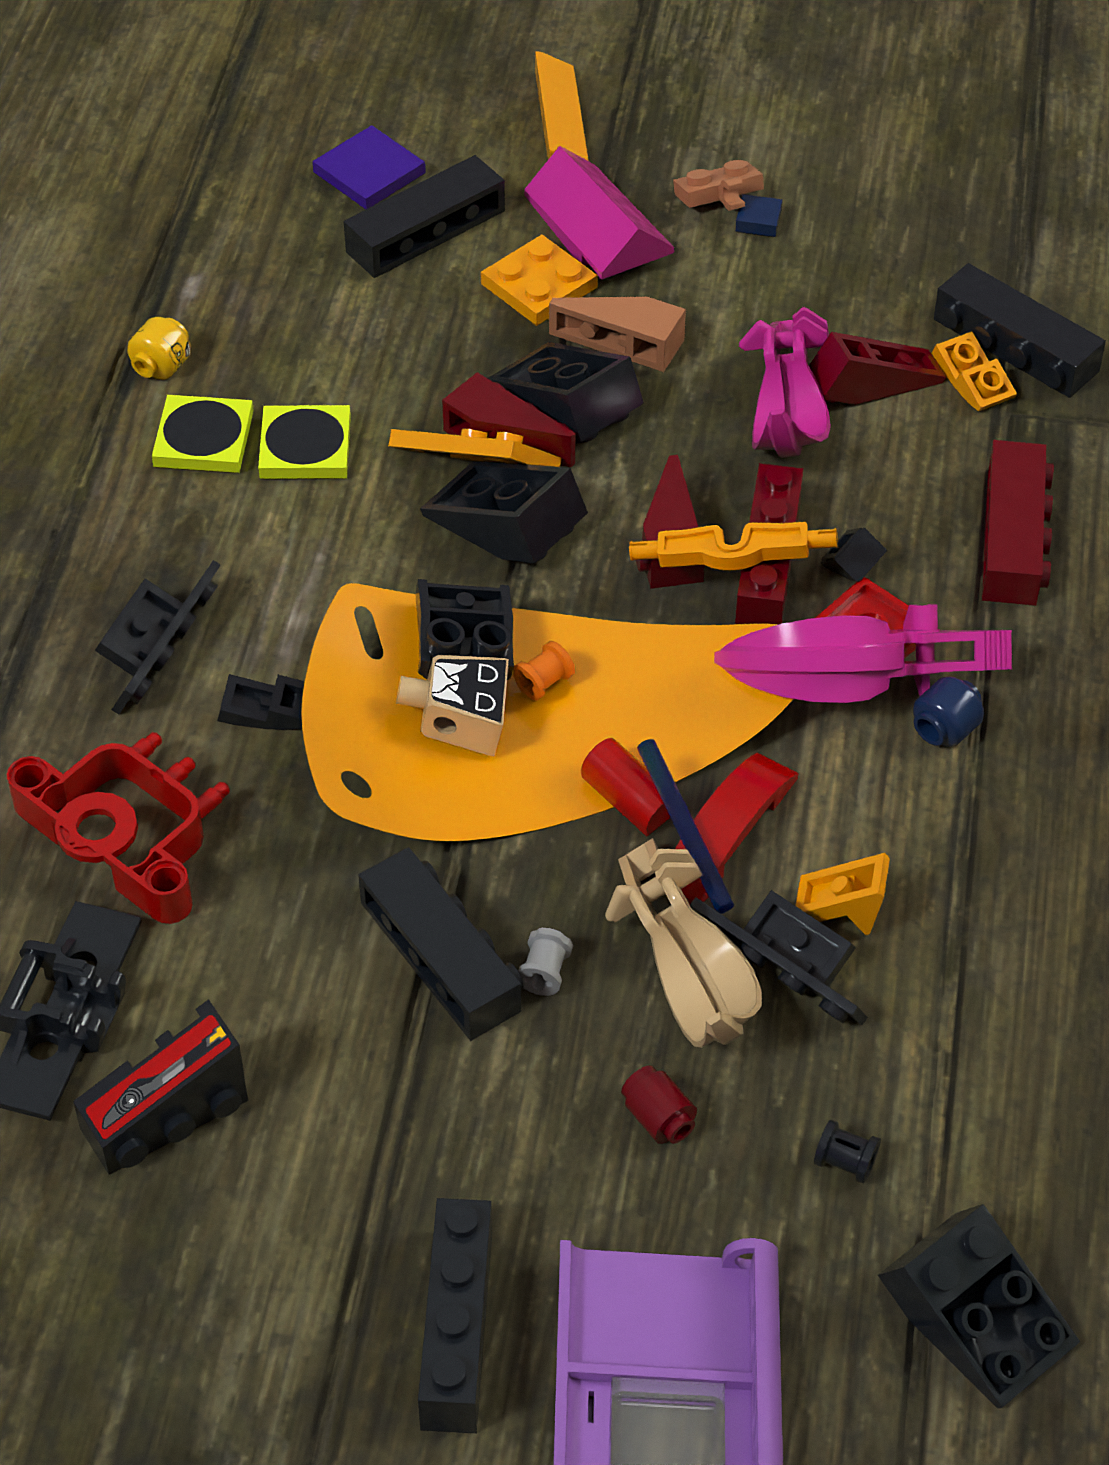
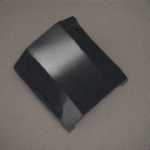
M418 579L416 585V609L419 631L418 673L427 679L432 658L437 655L493 657L509 659L507 680L511 679L514 668L513 612L509 585H500L499 588L434 584L427 583L425 579Z

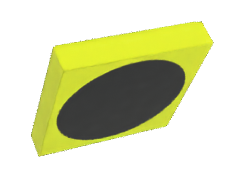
M167 395L152 453L153 467L240 473L254 412L253 401Z
M350 405L264 406L258 466L259 478H347L351 422Z

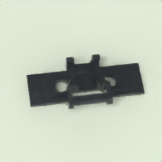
M75 901L55 944L27 940L23 943L19 952L22 959L0 1002V1031L11 1034L0 1057V1108L51 1121L77 1062H82L85 1053L99 1051L123 999L126 978L119 970L142 923L141 917ZM84 960L93 961L97 966L87 964ZM40 967L43 968L45 978L56 982L47 1005L36 1002L30 1011L20 1010ZM52 1042L58 1046L57 1052L48 1059L38 1060L30 1056L33 1047L39 1043Z

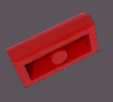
M607 738L598 743L583 761L581 767L582 778L646 837L682 809V799L614 738Z

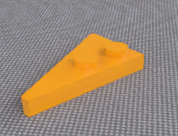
M391 429L388 445L393 448L424 453V451L450 453L451 458L469 461L560 467L562 459L561 457L522 444L523 436L507 432H497L496 439L487 438L488 433L473 429H462L461 436Z

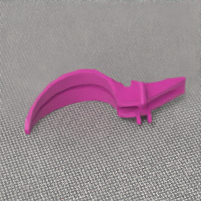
M801 308L793 315V320L775 321L770 325L759 320L739 342V347L744 351L763 349L766 366L754 417L752 447L754 450H775L780 458L799 456L802 446L822 442L827 439L831 428L829 410L824 396L808 365V349L823 345L829 336L828 323L808 308ZM793 347V353L780 354V349Z
M937 604L909 605L903 629L890 630L886 621L869 616L844 615L805 619L775 625L741 636L726 644L719 651L714 652V663L722 667L737 680L774 695L810 702L850 703L870 700L888 690L892 677L914 675L917 689L921 696L930 688V674L952 671L1012 669L1011 630L938 629ZM974 641V660H935V643ZM904 643H916V661H904Z

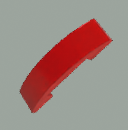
M755 753L743 761L715 790L689 825L675 848L687 849L703 874L702 877L681 889L689 905L695 897L705 902L724 877L726 862L768 808L773 811L797 781V772L759 753Z

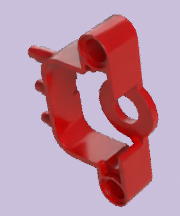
M152 732L146 738H141L132 747L118 743L101 745L89 752L64 774L39 757L27 756L14 761L8 768L6 775L14 809L21 818L55 844H58L66 855L80 862H106L111 866L115 889L154 920L172 924L180 922L189 915L193 903L187 870L183 864L202 846L204 833L201 820L221 804L223 798L230 793V788L225 782L217 783L214 787H210L196 798L189 789L180 784L196 768V763L191 757H185L180 762H176L165 772L147 759L162 744V738L156 732ZM117 778L127 779L135 783L184 820L182 824L150 849L148 857L143 862L127 867L116 857L126 852L135 841L138 830L135 811L124 798L113 793L94 792L105 782ZM63 808V809L59 812V814L55 812V811H57L58 809ZM97 814L106 815L116 823L110 835L103 839H86L77 832L80 823L84 819Z

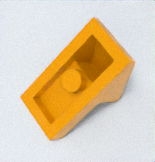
M881 853L801 875L795 906L819 922L847 915L865 935H869L884 899L890 858L886 853Z

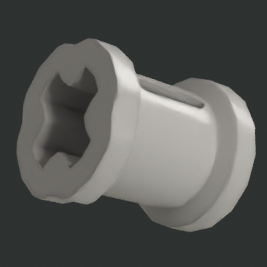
M539 928L530 933L528 939L530 952L526 963L519 967L518 972L523 980L524 989L537 995H554L559 991L562 983L559 972L563 960L570 957L573 944L560 931L551 928Z

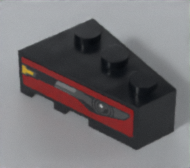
M209 999L195 1009L200 1017L177 1035L173 1036L167 1030L156 1038L155 1041L160 1048L134 1067L127 1060L73 1101L80 1130L109 1175L121 1168H130L139 1164L148 1154L170 1142L176 1143L186 1139L196 1128L215 1118L231 1115L241 1104L248 1101L240 1045Z

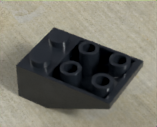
M984 1204L955 1213L878 1274V1277L909 1321L997 1409L1003 1408L1080 1343V1340Z

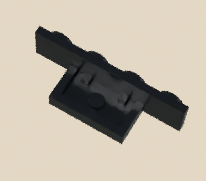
M214 560L212 561L184 604L147 579H144L95 649L97 653L133 676L111 709L119 715L129 700L138 705L153 683L145 677L151 667L159 672L175 650L168 645V642L173 635L182 640L197 616L190 612L194 604L197 603L204 607L218 587V584L211 579L221 566Z
M771 890L744 929L696 897L690 904L699 915L716 925L725 935L728 934L740 942L742 945L739 949L749 961L760 968H763L768 961L782 971L777 979L801 996L809 989L821 997L822 1001L818 1007L839 1022L844 1023L849 1016L860 1025H863L868 1018L858 1006L829 987L856 949L855 946Z

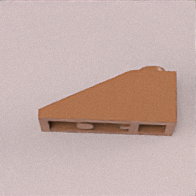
M650 297L552 298L549 302V334L598 351L630 356L632 362L664 372L684 342L686 309Z

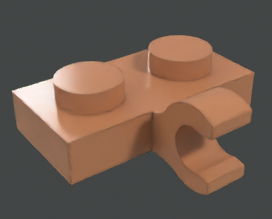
M744 160L729 161L724 164V167L710 171L705 169L693 170L688 172L686 177L673 180L675 196L689 208L720 200L728 211L745 207V202L739 195L764 189L763 174Z

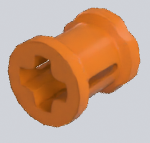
M549 641L543 645L542 652L529 662L521 661L513 668V677L516 684L524 694L534 701L545 696V689L559 679L567 680L575 673L574 663L570 655L555 641Z

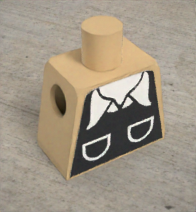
M437 655L432 658L427 680L406 676L400 677L396 704L423 708L421 732L424 736L481 754L495 756L504 722L509 659Z

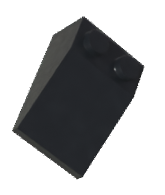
M553 342L544 344L488 377L489 380L499 383L505 390L518 398L533 404L547 416L567 425L570 430L576 433V443H585L597 437L598 431L610 424L627 419L629 412L644 404L630 356Z
M473 461L420 508L424 517L498 558L520 561L526 564L542 560L547 555L548 550L562 537L570 534L574 526L588 514L571 468L488 461Z

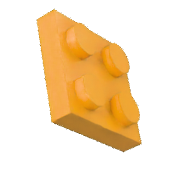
M541 234L481 271V284L537 326L549 319V302L552 298L583 297L598 288V275Z

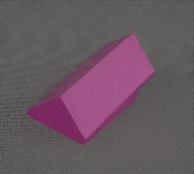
M562 146L557 148L524 189V196L571 255L583 265H590L601 280L674 253L673 245L595 164Z

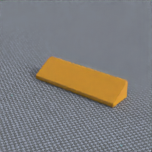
M535 51V74L547 157L549 159L557 148L562 146L589 161L574 66L543 52Z

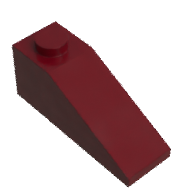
M837 332L829 334L809 365L821 388L824 399L831 403L843 402L856 405L942 384L947 378L929 349Z
M678 454L669 455L643 523L642 541L658 540V533L660 531L698 528ZM658 559L636 560L638 571H646L650 589L704 582L705 565L661 567Z

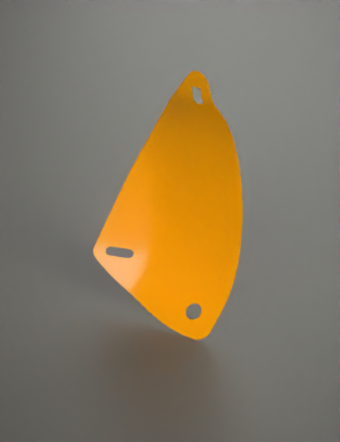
M349 583L342 586L336 593L314 641L303 689L302 731L307 759L317 792L323 802L337 815L370 828L413 839L470 841L535 831L614 808L581 775V767L586 756L598 743L607 738L617 740L664 784L669 786L714 763L750 740L771 723L793 699L753 688L737 680L722 667L714 663V652L719 651L726 644L751 632L777 624H645L512 608L514 666L521 661L529 662L542 652L543 645L549 641H555L570 655L574 663L575 673L567 680L559 679L545 689V696L534 701L520 690L512 672L511 679L507 680L504 722L495 756L481 754L424 736L421 732L423 708L396 704L401 676L427 680L418 673L419 631L416 594ZM362 606L367 608L373 616L383 648V657L381 659H373L365 651L354 615L356 607ZM345 771H350L362 777L371 788V796L369 798H362L353 794L343 784L341 774Z

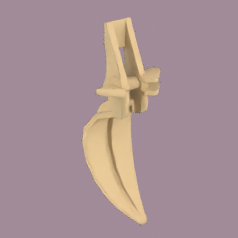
M652 838L618 859L626 885H618L615 888L605 913L606 920L617 922L636 910L642 924L650 934L655 963L663 990L673 1016L683 1034L694 1047L702 1048L714 1041L726 1045L744 1034L742 1024L752 1018L762 1006L760 984L753 967L742 951L716 925L692 910L681 889L703 876L687 849H659ZM654 873L656 874V877L643 885L641 884L642 880ZM666 894L671 906L657 914L652 902Z

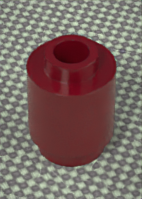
M651 1065L645 1066L634 1072L624 1083L621 1093L626 1098V1108L658 1144L667 1142L672 1144L678 1143L693 1131L697 1108L666 1072L657 1071Z

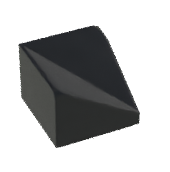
M866 528L847 530L838 540V548H831L822 557L820 563L825 568L851 581L858 582L863 579L887 550Z

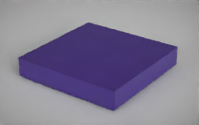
M372 125L312 161L315 174L364 209L374 206L426 173L423 160Z

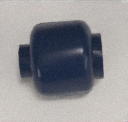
M942 677L915 701L913 723L918 734L929 744L954 747L982 723L984 708L981 694L968 681H962L955 677Z

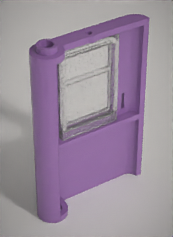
M740 1239L728 1244L723 1251L722 1258L586 1250L575 1247L571 1241L560 1240L554 1465H783L778 1248L773 1243L762 1239ZM753 1253L752 1259L738 1257L743 1254Z

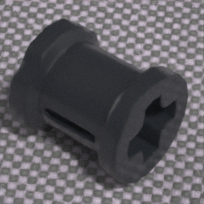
M829 1120L816 1149L814 1164L822 1167L827 1163L856 1175V1181L864 1184L875 1163L881 1139L872 1136L868 1140L840 1129L837 1121Z

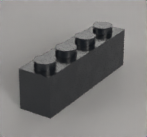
M474 155L344 220L346 253L373 278H376L505 211V180Z
M970 263L966 264L938 288L934 312L935 321L960 335L972 331L981 348L998 356L1068 398H1071L1100 372L1106 340Z
M408 847L358 874L360 899L363 907L470 1041L521 1012V989L524 988L520 973L512 963L507 962L504 964L495 953L494 944L488 933L481 927L476 929L467 918L466 910L460 899L453 893L448 895L440 885L436 871L428 861L424 860L421 862Z
M437 1198L418 1394L420 1431L477 1434L493 1233L492 1203L488 1200Z

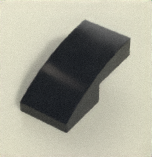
M229 674L217 721L260 729H302V697L305 681L278 674L275 685Z

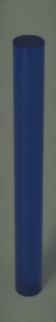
M645 740L637 746V749L685 849L689 851L703 874L700 880L717 912L720 914L728 912L735 904L655 740Z

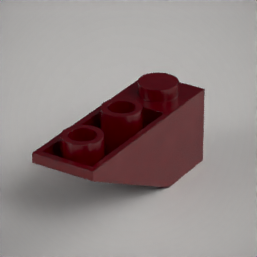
M478 372L442 399L443 431L450 435L461 436L462 429L488 433L487 438L496 439L497 432L517 434L523 436L522 444L561 457L560 466L572 467L575 464V432L570 430L564 423L557 422L539 411L533 404L523 401L505 390L499 383L489 380Z

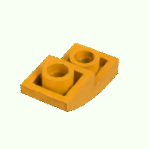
M972 331L936 344L932 355L948 380L960 395L978 412L1016 397L1017 393L998 359L988 360Z

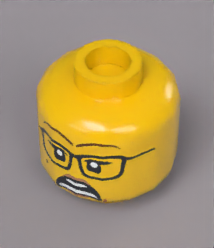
M153 317L148 319L129 340L127 352L133 369L139 375L145 378L153 377L165 380L169 379L190 356L191 345L188 332L181 323L172 318Z

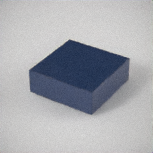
M742 194L741 199L745 202V207L739 208L735 231L776 237L782 211V199Z

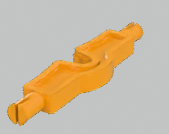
M806 522L748 523L743 529L741 540L737 544L728 545L725 544L724 531L718 525L685 530L660 531L658 533V540L630 541L629 555L631 561L658 559L661 567L706 565L718 570H740L755 566L762 561L807 558L809 556V549L838 548L837 528L808 531Z

